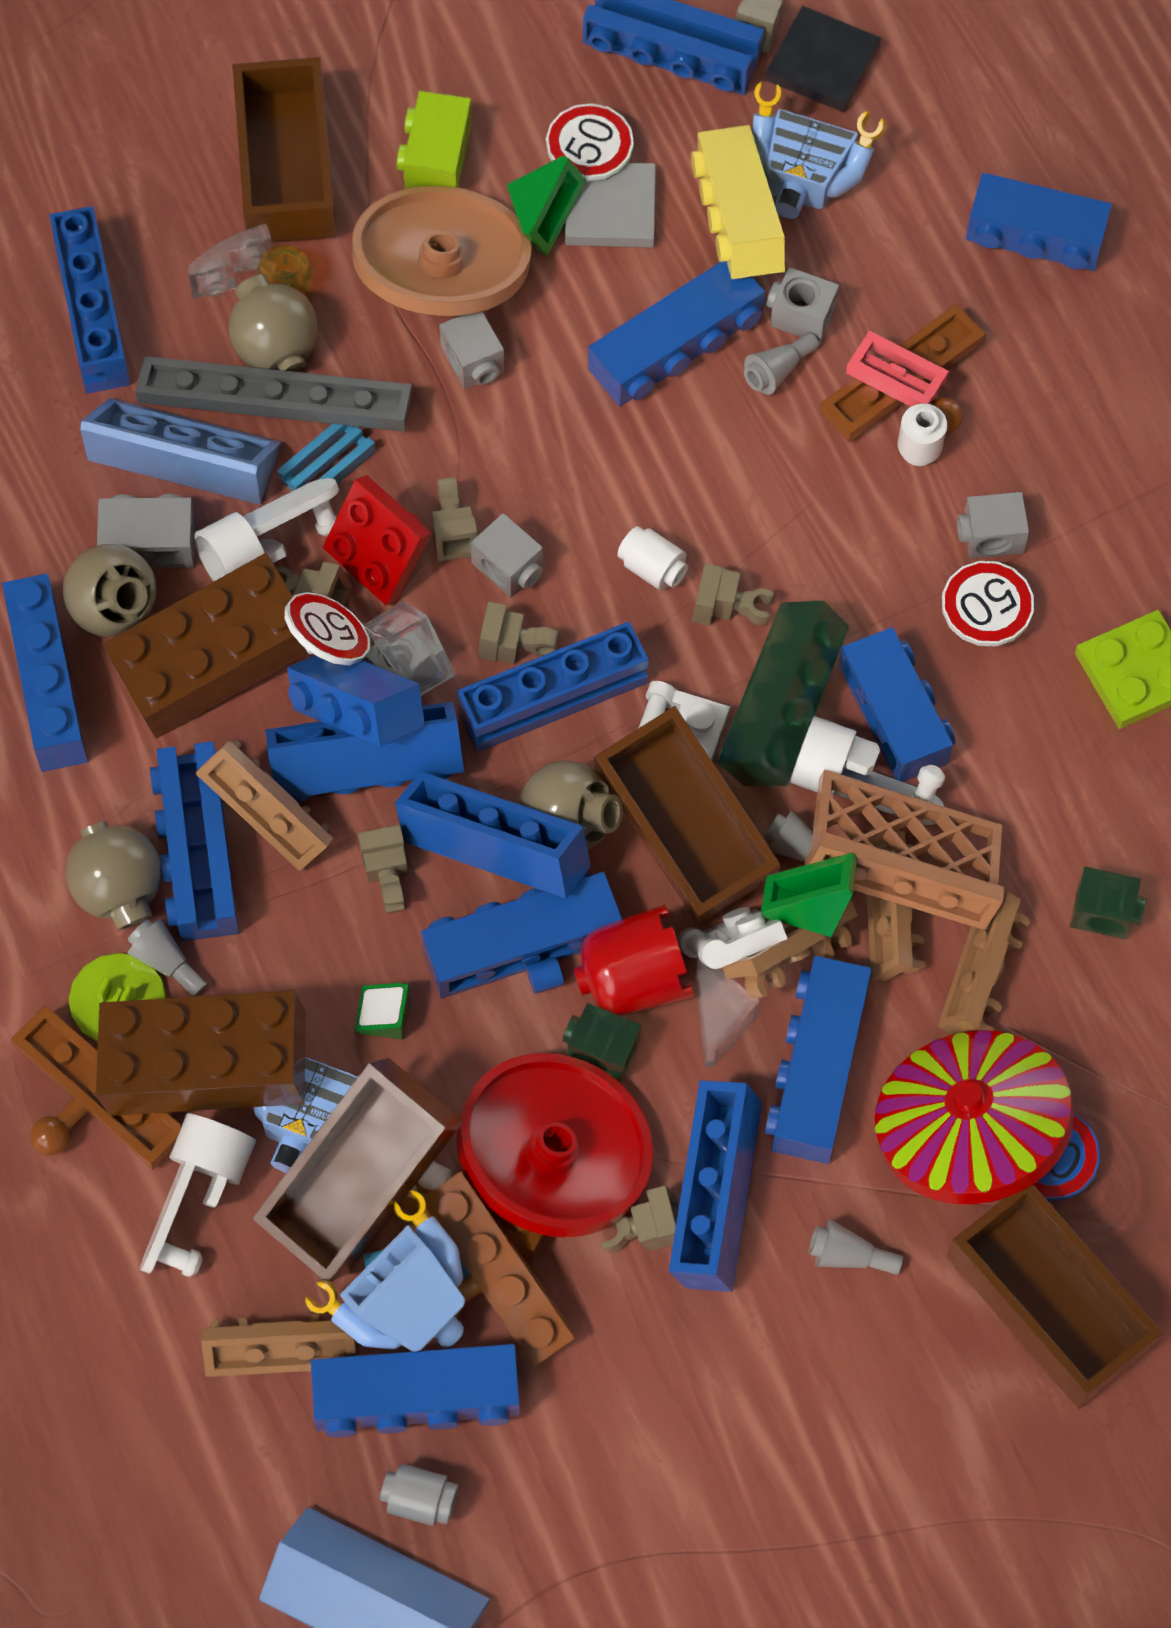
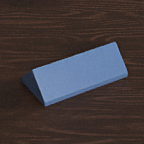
M113 398L106 400L81 421L80 427L88 461L259 505L262 503L282 444L281 441Z
M307 1507L280 1541L259 1601L312 1628H477L490 1602V1598Z

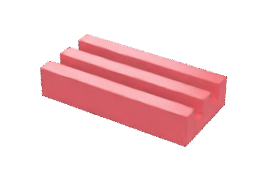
M870 330L850 359L846 374L910 407L917 404H930L932 400H935L940 387H943L946 383L949 373L948 370ZM872 350L932 382L928 384L907 373L906 369L894 363L889 364L868 353V351Z

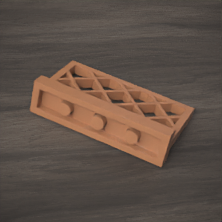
M823 770L818 782L811 851L805 859V865L853 852L857 857L853 890L983 930L986 929L1003 903L1004 887L998 885L1002 838L1001 824ZM831 790L846 794L854 805L842 809L831 796ZM883 805L891 808L899 819L887 823L875 806ZM862 813L875 829L863 834L851 820V817ZM925 818L935 821L944 832L932 837L920 820ZM838 824L850 839L827 833V828ZM907 827L920 843L908 848L895 831ZM970 832L988 838L987 847L977 851L964 834ZM883 838L895 853L876 848L871 842ZM952 841L965 857L953 862L940 845ZM928 852L940 867L921 862L916 856ZM972 865L985 881L964 875L961 870Z

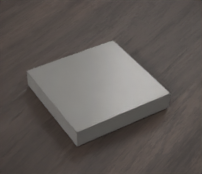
M627 163L620 172L606 179L586 181L566 219L565 245L654 247L655 164Z

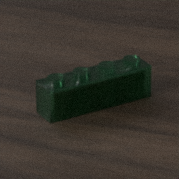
M824 600L781 602L717 760L743 786H787L849 628V625Z

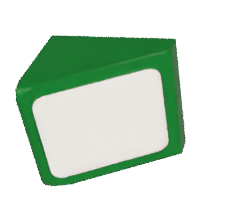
M391 983L362 986L354 1033L402 1040L410 999L409 984Z

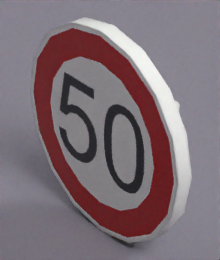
M596 104L575 105L561 112L550 124L546 136L547 152L551 161L561 156L569 158L586 181L603 180L620 172L629 162L634 147L631 127L623 116L609 107Z
M977 561L962 566L948 579L942 593V613L949 628L961 639L978 646H1000L1014 641L1027 629L1034 613V595L1027 580L1014 568L997 561Z
M305 592L294 595L286 605L285 621L289 630L309 654H315L334 664L349 666L360 663L369 652L370 638L364 625L350 610L339 602L322 594Z

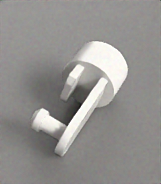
M325 478L310 482L245 516L234 512L195 532L194 539L198 554L213 582L266 552L273 563L286 557L287 552L284 544L274 539H265L260 542L257 536L310 509L313 510L317 520L315 527L318 534L328 536L337 516H334L329 500L339 492L336 480Z
M816 716L813 717L790 783L817 792L819 777L823 770H827L944 807L943 802L935 795L937 788L943 785L945 775L939 767L935 765L921 767L918 774V787L873 772L880 752L877 743L855 736L857 732L855 730ZM831 790L832 797L834 796V794H836L847 799H850L844 793ZM883 805L875 806L878 810L897 816L889 807ZM925 818L920 820L922 825L936 824L935 821Z
M187 1113L169 1157L179 1163L180 1166L140 1266L141 1271L150 1274L156 1262L159 1261L182 1270L181 1274L189 1278L198 1273L203 1260L199 1251L191 1249L189 1252L165 1242L193 1170L212 1177L203 1199V1204L212 1208L216 1207L226 1182L239 1185L256 1139L219 1122Z

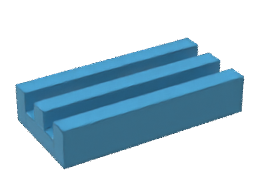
M332 424L277 470L278 479L291 491H294L308 483L319 472L324 471L339 455L355 443L357 447L320 478H333L338 484L376 451L375 442L369 437L366 439L363 436L362 430L357 426Z

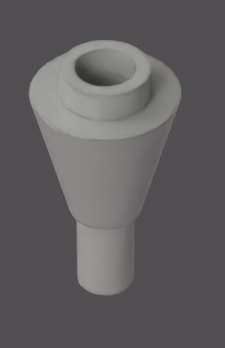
M807 333L790 345L786 344L748 355L744 361V376L749 386L766 395L774 393L799 363V360L819 347L817 338L812 333Z
M791 810L786 818L779 813L777 814L764 838L771 842L769 848L773 853L805 862L811 851L813 831Z
M148 919L145 920L129 936L128 941L132 944L128 951L130 956L170 978L173 977L193 997L199 995L208 983L186 963L185 956L162 919H159L154 924Z
M831 1219L827 1220L824 1227H815L809 1245V1254L815 1256L816 1267L867 1268L868 1266L898 1275L903 1261L902 1255L873 1247V1244Z

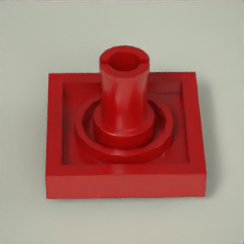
M368 475L355 479L322 548L387 606L398 601L432 533L421 524L416 514L404 509Z

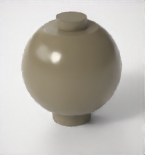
M266 274L250 277L240 283L235 288L239 301L232 308L228 323L230 342L238 357L245 364L253 368L291 372L300 371L305 367V360L312 353L318 339V319L310 301L300 291L291 286L281 283L271 284Z
M102 544L85 550L75 558L65 574L63 598L68 613L81 628L97 636L115 637L146 620L153 611L156 602L157 586L151 567L141 555L122 545Z
M562 760L541 767L528 779L518 799L519 805L583 826L588 851L598 845L607 833L617 830L622 820L623 808L620 798L612 794L608 783L600 773L592 767L577 761Z
M107 820L81 830L80 833L83 839L73 845L65 865L66 885L76 904L94 917L113 919L117 931L132 927L151 918L153 914L148 904L159 890L162 869L159 855L150 840L139 831L128 826L115 825L109 827Z

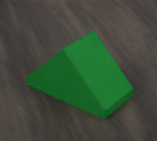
M561 156L507 184L522 233L531 241L538 252L545 256L549 255L586 182L584 176L567 157Z
M852 852L766 876L761 913L767 919L779 920L784 924L832 937L853 895L857 857Z

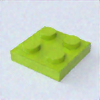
M1159 610L1077 645L1075 655L1118 729H1122L1171 707V630Z

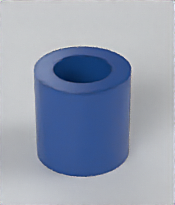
M555 956L526 965L527 975L534 994L564 985L561 969Z

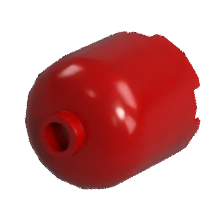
M666 904L600 926L589 932L583 940L580 949L582 966L573 968L581 995L584 996L591 993L598 1008L606 1014L626 1016L694 997L691 984L683 987L680 985L678 976L687 974L673 926L666 929L662 927L661 919L669 917Z

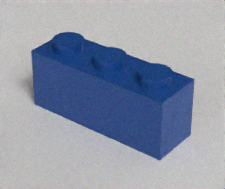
M982 172L965 240L976 242L985 248L997 247L1018 252L1022 256L1031 259L1042 258L1063 263L1072 269L1084 268L1095 271L1112 203Z
M891 627L842 646L838 667L895 780L905 782L917 777L923 766L935 765L940 768L949 764L952 748L955 745V736L947 719L940 720L933 706L935 705V697L930 684L926 679L920 680L913 667L915 666V658L910 645L906 640L900 641L894 628Z
M315 655L287 667L290 682L288 694L293 708L297 712L378 747H382L425 727L420 687L417 682L363 660L360 663L347 666L331 663Z

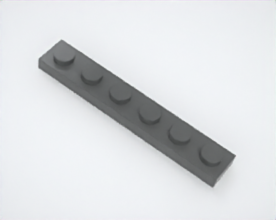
M144 356L135 391L137 403L404 432L413 396L412 384Z

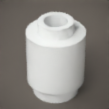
M917 404L906 410L901 420L898 450L908 463L915 466H925L940 456L947 429V420L943 412L930 404Z
M639 526L634 527L626 535L618 549L617 556L624 561V567L660 591L665 590L668 586L675 588L682 581L688 570V565L685 563L686 552L650 528L643 530Z

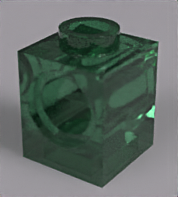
M1084 866L1077 886L1069 927L1126 940L1132 924L1140 925L1143 918L1146 897L1138 896L1141 879Z
M587 1003L581 1017L576 1015L571 1017L564 1032L562 1042L568 1044L567 1056L586 1061L605 1071L621 1083L640 1042L641 1025Z

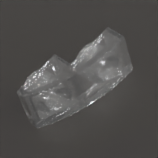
M267 224L247 229L221 241L203 253L187 268L193 299L203 296H218L226 290L236 288L234 272L241 270L252 271L259 269L264 264L274 262L272 241Z

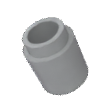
M400 1463L396 1473L387 1471L380 1494V1501L388 1503L387 1514L430 1526H435L436 1522L448 1525L454 1510L459 1484L448 1482V1476Z

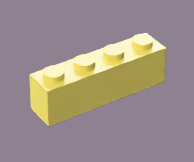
M750 125L698 132V151L691 152L692 170L695 178L702 177V179H699L700 197L703 206L710 205L707 208L708 224L711 234L718 233L716 235V250L719 262H727L731 279L785 272V236Z

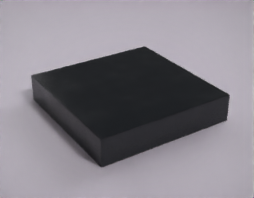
M802 6L766 70L765 81L775 85L778 84L782 88L844 113L880 48L881 37Z

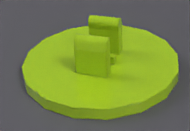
M115 953L100 956L82 968L73 980L69 1004L72 1019L84 1035L98 1043L99 1002L166 998L163 981L154 968L129 954Z

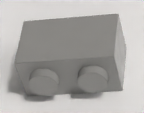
M121 494L112 498H99L97 545L117 544L128 547L141 555L151 568H194L195 514L191 497L183 498L176 494H164L158 498H136L132 495Z

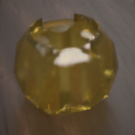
M283 244L273 246L262 254L257 266V275L266 274L271 284H285L304 294L307 292L313 278V267L308 256L300 248Z

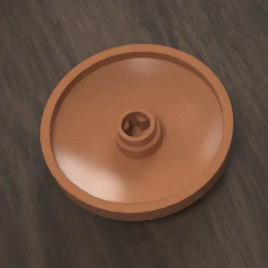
M423 186L389 194L370 205L362 213L353 231L352 261L362 282L385 301L416 313L435 316H460L491 309L511 298L521 288L530 269L531 241L522 233L517 216L498 201L462 188Z

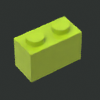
M419 91L416 107H408L406 114L405 134H410L408 145L400 144L398 151L397 170L404 171L405 189L423 186L459 188L472 125L471 98Z

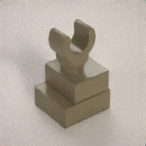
M743 0L736 12L735 20L764 29L762 52L769 54L780 23L783 0Z
M455 477L437 479L441 510L432 512L437 561L471 557V542L477 537L474 516L472 517L471 506L460 508Z
M323 562L320 571L303 569L300 577L293 575L286 567H276L292 596L305 592L322 594L345 606L352 589V584L340 565Z
M705 563L692 622L710 626L712 616L730 620L732 610H735L740 615L746 616L753 624L766 625L769 613L757 610L754 604L764 603L770 605L774 593L761 588L752 592H737L741 573Z
M488 601L479 640L478 658L514 664L518 647H523L525 651L532 652L539 657L555 651L558 630L547 627L523 629L524 614L506 611V605Z
M400 825L358 833L359 849L368 883L380 882L386 913L405 910L399 877L408 875Z
M666 1185L647 1190L649 1202L631 1207L632 1217L624 1216L618 1222L611 1225L617 1226V1235L612 1240L602 1242L601 1246L607 1252H617L623 1249L627 1242L634 1239L635 1236H638L639 1243L648 1251L673 1246L679 1208L676 1196Z

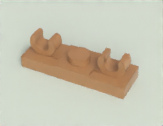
M228 740L201 765L195 774L297 870L301 871L327 848L333 840V837L328 833L329 826L326 823L320 826L309 815L311 809L308 806L301 808L300 804L259 768L260 761L256 757L251 761L239 749L241 743L238 740L233 742Z
M895 831L906 844L905 832ZM883 838L871 842L876 848L895 853ZM866 894L870 968H872L871 979L887 981L900 973L910 975L925 968V962L915 960L912 955V950L924 944L923 937L911 934L913 908Z
M1009 892L1004 893L1003 903L985 930L973 926L970 927L937 1026L949 1034L964 1031L995 1030L984 1022L982 1016L984 1012L987 1014L1001 1012V1004L997 1000L989 998L992 987L995 986L996 981L1003 973V959L1006 951L1020 949L1023 944L1012 936L1011 928L1020 929L1028 927L1030 923L1024 914L1017 913L1021 899Z
M852 900L849 901L832 937L786 924L783 928L787 940L722 967L726 978L745 977V989L752 999L763 998L768 995L764 985V978L769 988L786 985L785 975L782 969L776 965L779 962L783 961V964H791L800 961L811 954L809 950L811 946L816 956L832 957L835 954L831 946V939L835 948L849 947L852 945L851 935L847 928L842 925L857 916Z
M314 1313L311 1316L310 1322L288 1321L252 1323V1325H248L247 1319L241 1317L238 1320L239 1326L220 1327L219 1319H213L210 1323V1328H202L201 1332L205 1377L311 1371V1360L357 1356L356 1340L332 1321H321L320 1313Z

